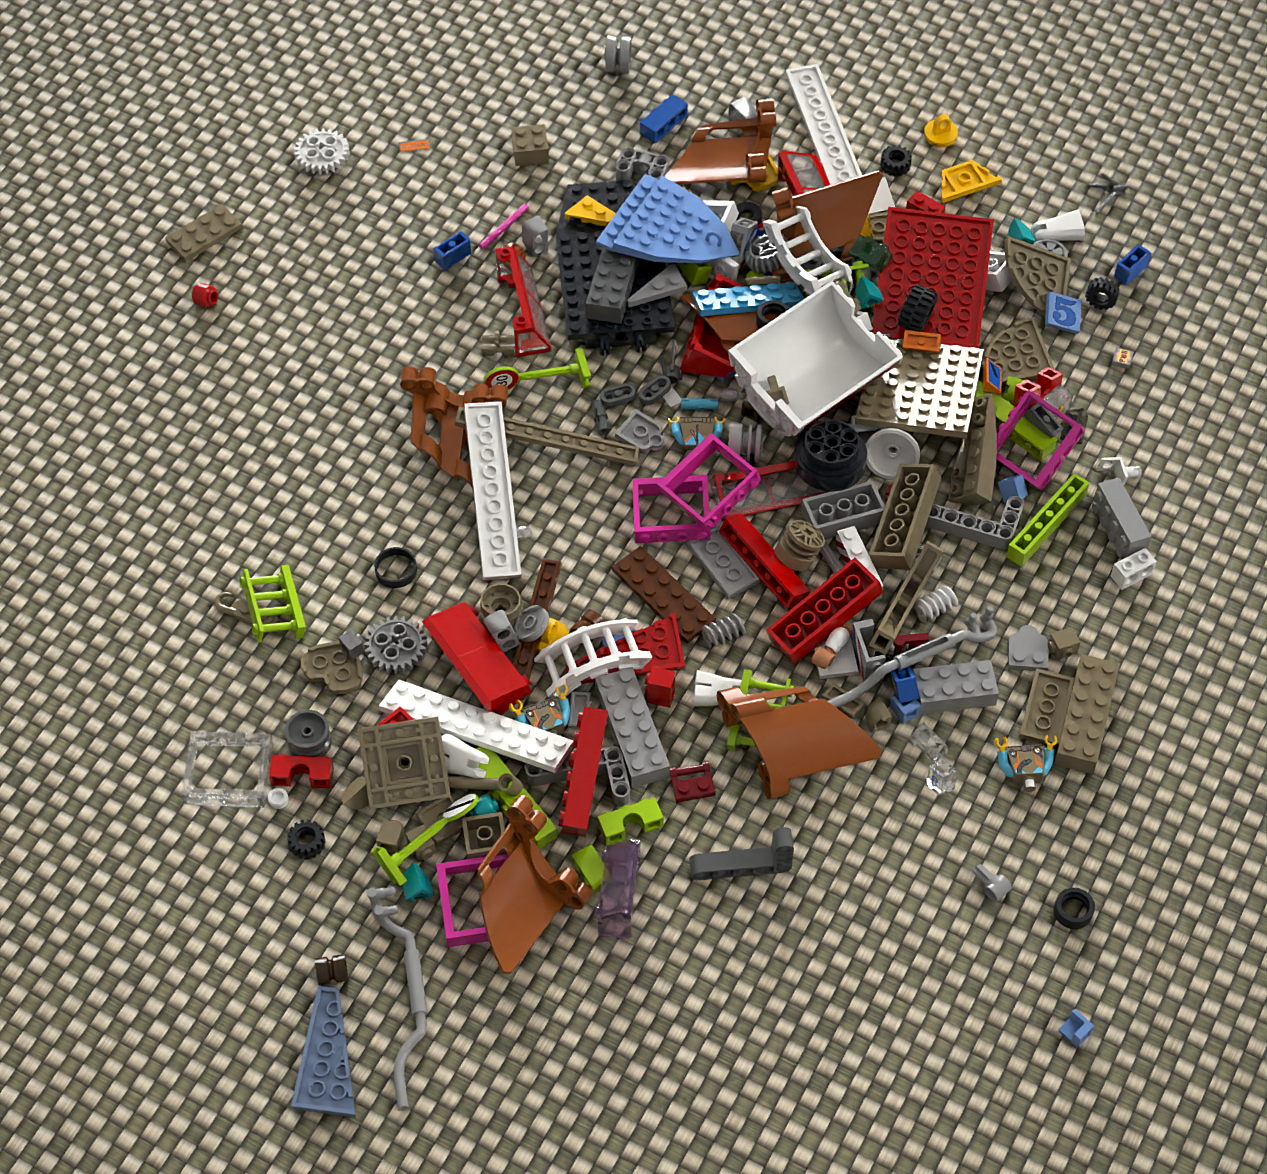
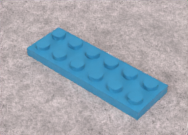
M795 282L692 291V299L700 316L757 311L760 304L770 300L783 302L789 308H792L804 300Z

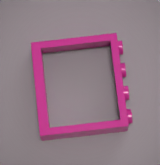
M1028 390L1023 397L1019 398L1017 407L1009 412V418L1005 424L1002 423L997 430V452L1033 401L1072 426V429L1036 479L999 453L996 454V459L1017 474H1023V478L1043 491L1086 429Z
M710 433L658 483V486L663 495L708 532L718 524L724 515L729 514L732 508L742 501L751 489L757 487L761 478L754 467ZM717 450L744 472L747 477L703 518L675 495L673 491Z
M707 475L689 476L673 491L674 494L703 493L704 517L710 513ZM664 477L633 479L635 544L711 539V529L707 532L699 524L640 527L639 496L663 495L658 483Z
M508 854L496 855L489 864L491 869L500 868L508 858ZM485 857L436 864L448 947L489 941L485 927L454 932L446 875L478 871V867Z

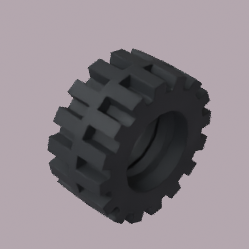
M896 145L888 146L881 155V169L884 170L885 174L888 173L889 176L894 175V177L907 174L911 167L912 155L909 150L906 151V147L901 148V145H898V147ZM897 159V160H900L901 162H897V163H896V162H893V161H891V160Z
M1094 278L1088 285L1085 294L1086 301L1091 306L1094 305L1096 309L1099 307V310H1103V308L1105 310L1111 309L1118 300L1120 289L1117 288V284H1113L1114 281H1109L1108 278Z
M301 820L300 824L296 822L294 824L295 827L291 826L290 832L287 835L291 852L295 856L298 855L300 859L303 857L309 859V856L315 858L316 853L321 854V849L324 850L325 835L322 827L315 821L312 823L311 820H307V822ZM311 834L315 836L314 841L310 844L302 845L298 842L299 838L303 835Z

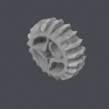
M782 234L784 241L788 242L789 240L787 239V237H784V235ZM767 235L757 236L756 240L752 239V243H749L744 253L749 269H752L753 272L757 271L758 274L761 272L766 274L768 271L773 272V270H779V267H783L776 256L778 251L774 243L770 244Z

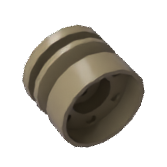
M794 520L790 523L784 536H782L775 547V554L789 568L805 571L809 569L816 555H818L823 547L825 538L821 531L812 524L802 520Z
M498 583L490 585L481 594V623L489 632L484 619L498 610H504L513 628L517 618H521V596L519 591L513 586ZM504 630L500 632L498 635H501L507 632L508 630Z

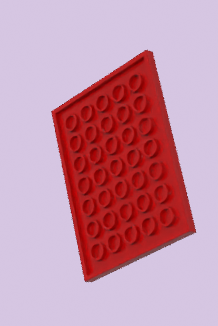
M888 207L878 280V289L884 300L878 305L875 303L872 333L876 334L880 331L881 334H891V337L888 338L904 339L905 330L908 329L898 325L899 315L911 289L918 284L936 292L938 295L933 313L922 332L941 334V344L979 348L994 219Z

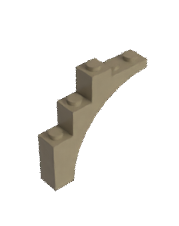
M929 541L926 542L875 631L869 646L885 655L887 654L912 606L942 556L943 549Z

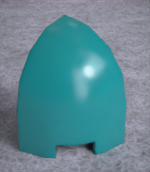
M1014 218L1010 224L1008 236L1029 244L1036 242L1030 229L1023 222Z
M862 276L856 288V298L860 301L859 305L861 308H868V305L874 303L878 305L884 300L880 290L873 282Z
M413 862L404 874L407 880L403 884L406 900L415 901L416 897L422 896L427 899L434 895L432 885L425 872Z

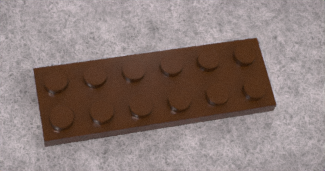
M641 546L612 566V571L662 620L675 612L679 636L686 644L702 634V627L704 625L709 627L711 622L716 623V618Z

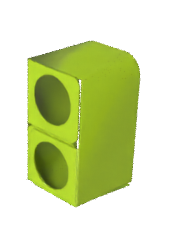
M592 844L572 855L573 865L584 882L592 888L593 894L613 883L611 873Z

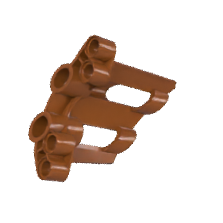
M411 366L404 367L402 369L400 387L413 394L411 443L421 453L426 452L436 461L437 466L457 481H459V477L466 480L473 488L471 467L468 463L461 460L462 445H468L466 428L454 426L458 408H464V404L502 402L503 409L507 405L508 388L501 384H496L492 388L485 384H476L473 390H467L464 392V395L449 392V389L444 384L437 382L435 369L424 367L418 371ZM427 414L434 416L441 425L439 445L425 434Z

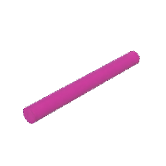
M524 203L479 244L480 249L484 250L526 212L529 206Z

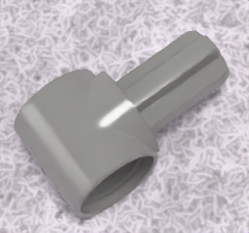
M982 864L977 865L973 870V873L985 884L984 891L993 902H997L1012 890V885L1003 875L998 876L997 874L993 876Z

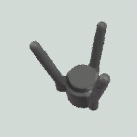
M675 340L672 346L671 365L666 368L664 357L661 356L663 375L670 379L671 384L682 380L684 373L675 365Z

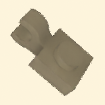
M775 375L769 376L767 380L771 390L766 391L767 394L775 402L782 399L786 404H789L785 387L778 386Z

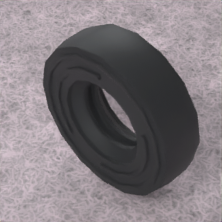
M742 202L736 205L739 212L736 221L741 218V214L747 212L753 214V217L749 220L758 222V225L761 223L762 211L757 204Z

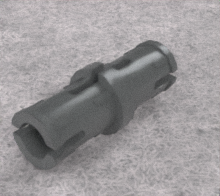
M597 399L591 402L594 413L593 420L597 424L598 433L600 435H607L610 432L607 423L608 416L604 411L603 402Z

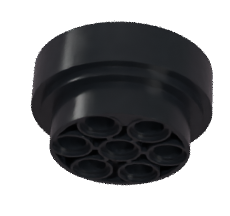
M838 420L818 422L805 432L797 442L795 451L796 471L806 484L815 489L831 492L845 490L855 485L865 473L867 461L866 445L856 430L845 422Z

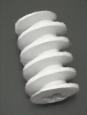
M942 586L940 589L935 590L934 593L931 592L915 601L916 615L921 622L926 623L927 618L932 620L933 615L939 616V611L945 613L946 609H952V605L957 607L958 599L952 589Z

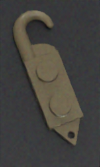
M223 592L216 596L214 606L218 611L248 624H253L246 600H238L228 607L221 604L220 601L223 597H231V593ZM257 605V606H258V609H263V608H265V607H262V606ZM277 615L261 616L262 625L282 623Z

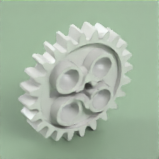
M324 128L321 132L318 129L315 130V133L309 131V135L303 134L304 139L299 138V143H295L294 155L297 164H300L301 169L306 168V172L312 170V174L316 171H319V175L322 174V171H325L326 174H328V170L335 172L334 168L341 169L340 164L345 165V160H348V155H350L347 139L343 138V134L338 135V131L332 133L331 129L325 132Z

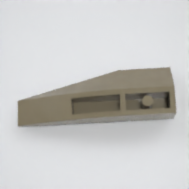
M991 393L975 398L967 438H962L952 468L948 497L950 502L978 506L990 503L992 500L996 470L997 433L993 395Z

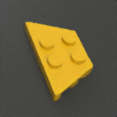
M973 160L944 169L941 173V201L944 203L1001 184L1002 178L991 175L990 170L981 167Z

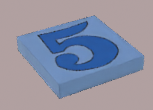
M1054 292L1047 293L1045 326L1078 334L1080 332L1082 300Z

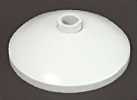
M895 428L882 429L870 436L866 442V464L873 473L882 478L894 480L900 464L919 463V446L916 440L903 430Z

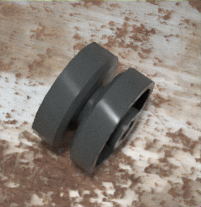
M307 709L295 713L286 723V739L293 756L307 755L308 757L325 756L330 750L332 743L328 721L323 714Z

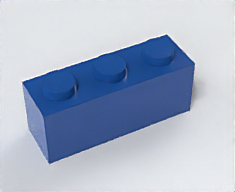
M673 94L664 99L657 108H654L648 116L640 121V134L656 144L688 115V103Z

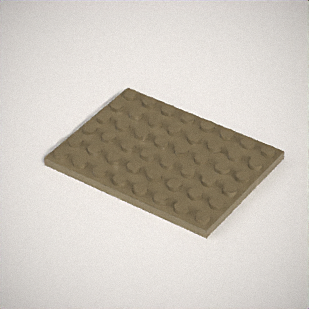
M888 338L893 347L901 351L903 359L896 367L862 390L855 424L967 438L984 349L940 343L939 354L904 350L903 338Z

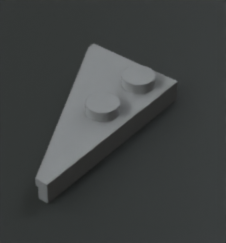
M674 263L670 264L627 299L628 307L687 291V285Z

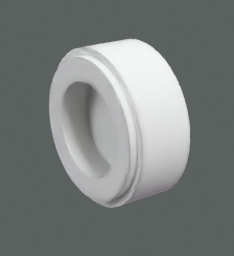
M275 788L269 792L268 802L272 808L281 809L288 804V794L284 789Z

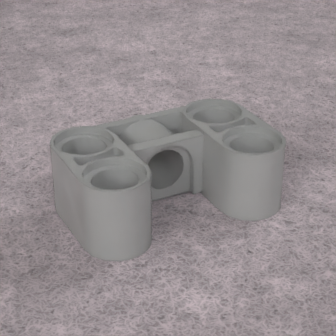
M631 147L622 149L616 162V179L618 181L630 180L633 172L647 174L659 180L662 175L664 176L669 171V160L666 156Z

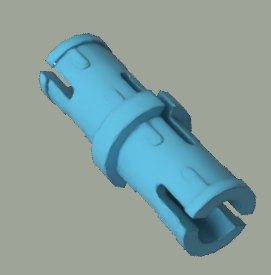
M681 398V410H718V398Z

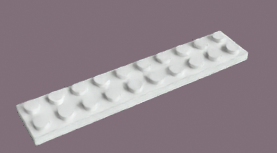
M818 64L787 69V80L817 157L823 163L824 172L830 185L861 176V171Z
M502 402L464 404L483 580L520 578L522 574Z
M402 680L396 682L379 705V710L387 714H391L398 707H401L414 720L439 716L441 733L450 734L460 740L553 773L557 772L573 748V740L493 712H488L485 709Z

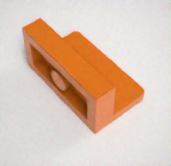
M905 330L903 349L939 354L942 340L941 334Z

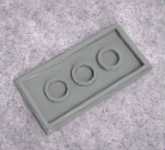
M720 526L711 529V539L702 541L690 540L687 542V547L727 599H730L760 583V578L719 532Z

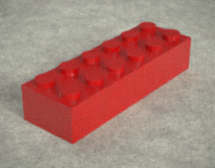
M854 557L767 628L768 637L795 665L825 641L834 629L842 627L883 593L881 583Z
M584 706L583 712H579L576 728L580 729V732H575L573 748H576V751H572L569 765L573 770L568 771L566 787H569V791H564L562 807L566 808L565 811L561 810L558 825L562 827L561 833L586 837L608 715L607 710Z

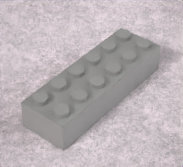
M633 667L596 677L595 690L602 709L608 711L607 723L616 747L622 752L631 788L670 778V765Z

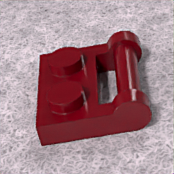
M928 633L897 635L893 642V655L904 653L902 652V647L907 644L906 652L929 642Z
M709 761L702 762L700 765L677 769L675 767L670 768V779L676 803L716 795ZM704 772V776L683 780H678L677 776Z

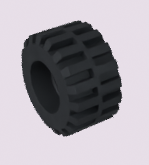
M916 284L905 300L899 315L898 325L910 331L922 332L935 308L938 298L937 293Z

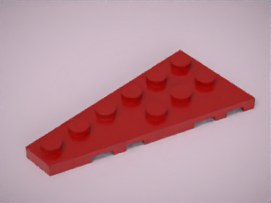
M675 612L661 621L654 622L649 627L641 628L632 633L638 650L649 651L652 655V659L642 669H633L636 676L651 673L652 667L671 671L685 669ZM625 637L615 641L618 651L621 653L631 652ZM604 646L595 652L597 658L611 655L608 646ZM588 655L575 660L576 666L580 667L589 663ZM566 665L567 673L569 671L568 665ZM618 667L609 669L607 674L619 671ZM588 677L580 682L581 684L595 682V678L591 679Z

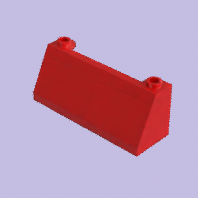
M717 273L705 290L745 286ZM696 313L679 369L687 373L725 378L729 372L732 373L735 366L732 367L730 365L729 355L721 346L720 338L708 323Z
M462 602L422 621L424 626L488 712L502 715L509 710L510 703L514 706L517 704L516 700L521 701L533 692L529 687L531 682L526 675L521 676L479 621L477 618L479 613L473 605L469 607L466 602Z

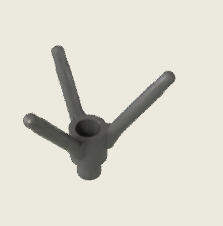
M1101 173V176L1109 181V184H1088V187L1107 188L1111 193L1095 213L1098 214L1118 192L1126 190L1127 184L1116 182L1104 173Z

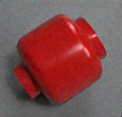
M198 283L191 293L192 300L196 305L207 308L212 307L219 297L217 289L205 283Z

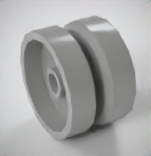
M616 35L607 36L605 46L606 72L614 73L617 69V62H619L620 73L629 74L632 50L631 36H622L620 46H618Z

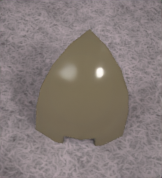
M878 698L868 706L865 718L873 733L890 727L892 716L884 702Z
M358 777L345 789L342 795L344 805L354 810L363 809L369 805L365 780Z

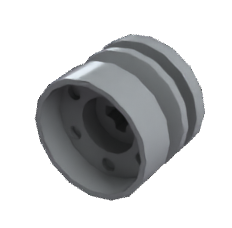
M730 422L728 447L740 457L742 454H746L747 463H750V455H755L754 463L759 464L763 452L764 435L762 425L757 424L756 433L752 432V424H749L747 432H743L742 423Z

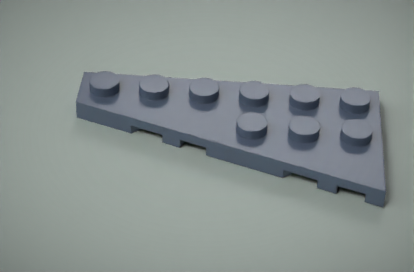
M318 986L291 1108L294 1110L356 1118L339 988Z

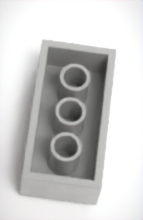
M1120 478L1098 483L1092 509L1094 513L1098 514L1100 524L1106 529L1109 541L1114 544L1118 557L1124 559L1144 548L1148 550L1152 536Z
M872 480L854 485L845 490L828 492L802 499L801 513L805 522L815 526L826 539L836 536L838 530L855 526L856 530L878 525L885 505Z
M991 660L913 669L919 699L915 700L921 705L919 715L997 705L999 691Z

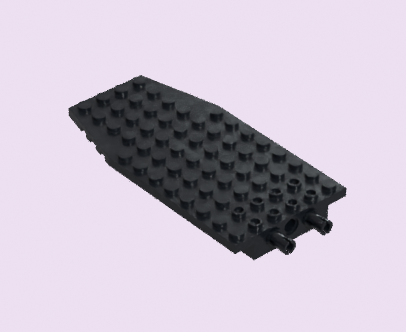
M636 179L568 184L556 231L567 340L585 339L586 349L599 348V353L604 356V350L606 351V356L611 353L610 347L635 345V351L640 353L641 347L642 353L647 350L646 344L657 343V333L675 332L670 296L633 307H628L627 303L621 324L586 319V300L603 249L602 246L595 243L606 226L581 222L580 218L574 217L568 220L565 218V212L584 197L589 196L617 213L638 184ZM641 258L629 298L666 269L665 262H654Z

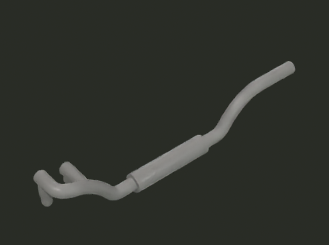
M988 606L980 616L981 621L987 628L986 632L981 633L977 625L976 613H971L964 621L969 630H961L952 635L950 633L894 656V660L878 667L860 685L828 700V702L836 708L867 692L885 674L895 669L902 670L955 647V644L966 639L975 643L992 640L997 634V627L992 619L994 608Z
M395 887L369 888L367 896L376 920L388 932L405 941L406 951L404 952L411 1011L412 1016L415 1017L416 1030L404 1042L397 1054L394 1064V1082L398 1110H406L409 1106L404 1076L405 1063L408 1055L424 1037L427 1030L426 1015L428 1010L420 953L416 949L413 934L409 930L394 924L388 917L399 912L398 906L383 907L381 904V898L396 894Z

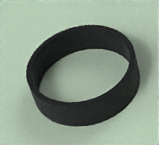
M388 548L377 556L374 563L376 578L382 585L389 588L407 586L414 580L417 574L416 559L405 548ZM393 555L405 556L414 564L412 572L400 580H388L382 577L377 571L378 566L385 558Z

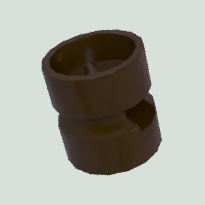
M345 954L334 955L331 960L327 957L315 958L318 985L330 984L331 980H334L336 983L348 981Z

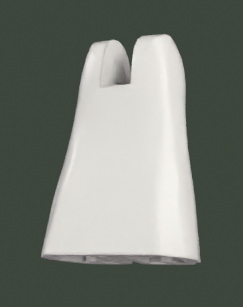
M1079 209L1032 224L1036 241L1042 239L1083 241L1085 239V227Z
M697 670L693 707L718 705L717 691L733 687L740 689L742 680L726 678Z
M450 734L442 736L448 774L471 778L485 777L486 770L478 767L479 763H489L487 755Z

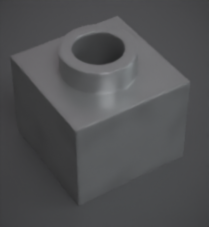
M352 629L338 637L340 648L351 661L364 653V640L359 634L356 635Z

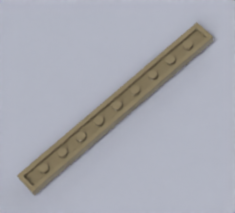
M459 407L454 426L466 428L464 408ZM503 417L505 437L636 466L640 447Z

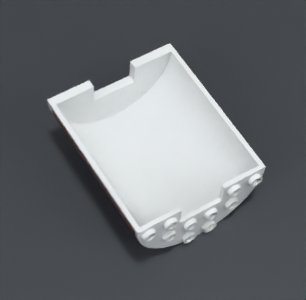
M830 281L728 350L730 365L732 367L735 366L737 373L734 376L739 386L745 388L748 395L746 398L773 429L779 428L781 433L788 437L791 435L795 436L896 367L903 359L901 351L893 347L887 336H883L880 331L875 336L865 328L861 320L854 316V301L850 297L848 298L843 293L842 288L833 281ZM775 375L778 386L785 387L789 404H786L782 399L775 402L767 394L766 391L771 390L767 380L769 376Z

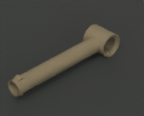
M509 773L502 774L499 778L448 776L450 788L502 790L510 796H516L522 791L523 787L522 782Z

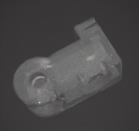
M925 723L921 724L911 734L908 741L913 747L917 746L933 762H938L948 752L947 745Z

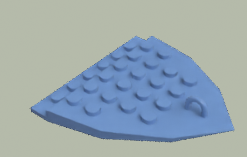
M645 174L595 243L614 252L654 262L704 263L740 255L727 226L698 196L663 175L658 180Z

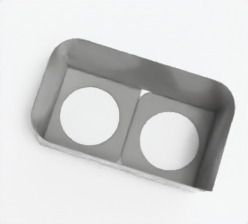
M745 96L729 104L728 115L732 121L757 118L756 107Z
M540 216L526 220L522 224V242L532 257L548 251V228Z
M498 610L484 619L487 629L503 653L520 644L504 610ZM504 630H508L507 632H505V633H503V634H501V635L498 636V634H499L500 632H502V631H504Z

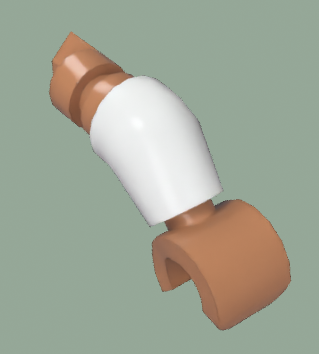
M845 624L834 629L827 638L824 647L820 646L811 658L813 664L822 669L830 667L836 654L852 637L853 627Z

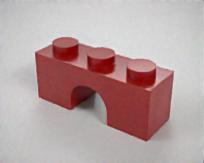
M1047 367L1037 373L1035 383L1026 379L1016 385L1013 405L1017 407L1019 398L1023 397L1028 390L1044 401L1060 393L1063 373ZM1033 401L1028 409H1030L1037 403Z
M272 755L269 771L271 786L291 787L294 776L299 773H306L309 775L311 788L331 789L334 771L333 760L327 756Z

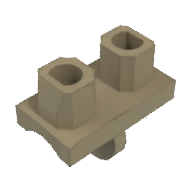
M496 331L495 335H482V353H485L486 356H493L495 353L511 356L514 353V335H500V331Z

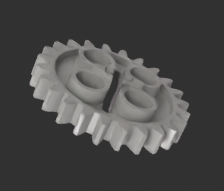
M395 616L392 621L387 617V622L384 623L382 620H379V626L373 624L374 630H368L369 636H365L366 642L364 643L365 655L368 657V661L373 663V667L379 665V671L386 668L387 674L391 670H394V673L397 674L398 669H401L405 673L406 667L412 670V664L418 666V659L424 660L423 654L427 653L426 647H428L427 637L424 634L423 627L419 628L418 622L413 624L412 619L406 622L405 616L401 620H398L397 616Z

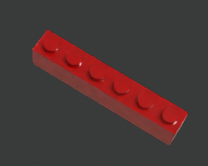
M742 513L725 518L719 532L786 609L793 608L809 595L810 590L791 568L784 565L778 559L775 550Z

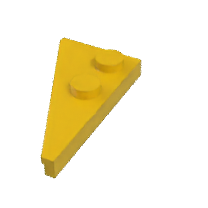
M586 196L565 212V218L568 220L571 217L580 218L581 222L607 226L616 213L591 197Z

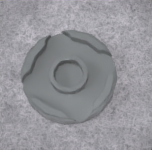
M538 605L526 608L522 612L521 618L518 617L514 626L515 634L524 642H532L538 639L548 626L549 614Z

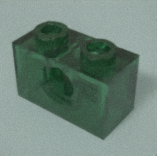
M859 235L848 251L854 260L863 261V264L869 263L870 268L880 273L883 272L893 257L889 251V246L882 242L880 244L876 243V240L870 236L864 237Z

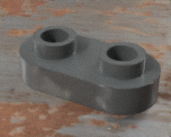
M664 375L655 377L640 389V401L646 405L655 403L670 391V379Z
M629 383L605 388L600 393V400L607 407L627 403L635 398L636 389Z

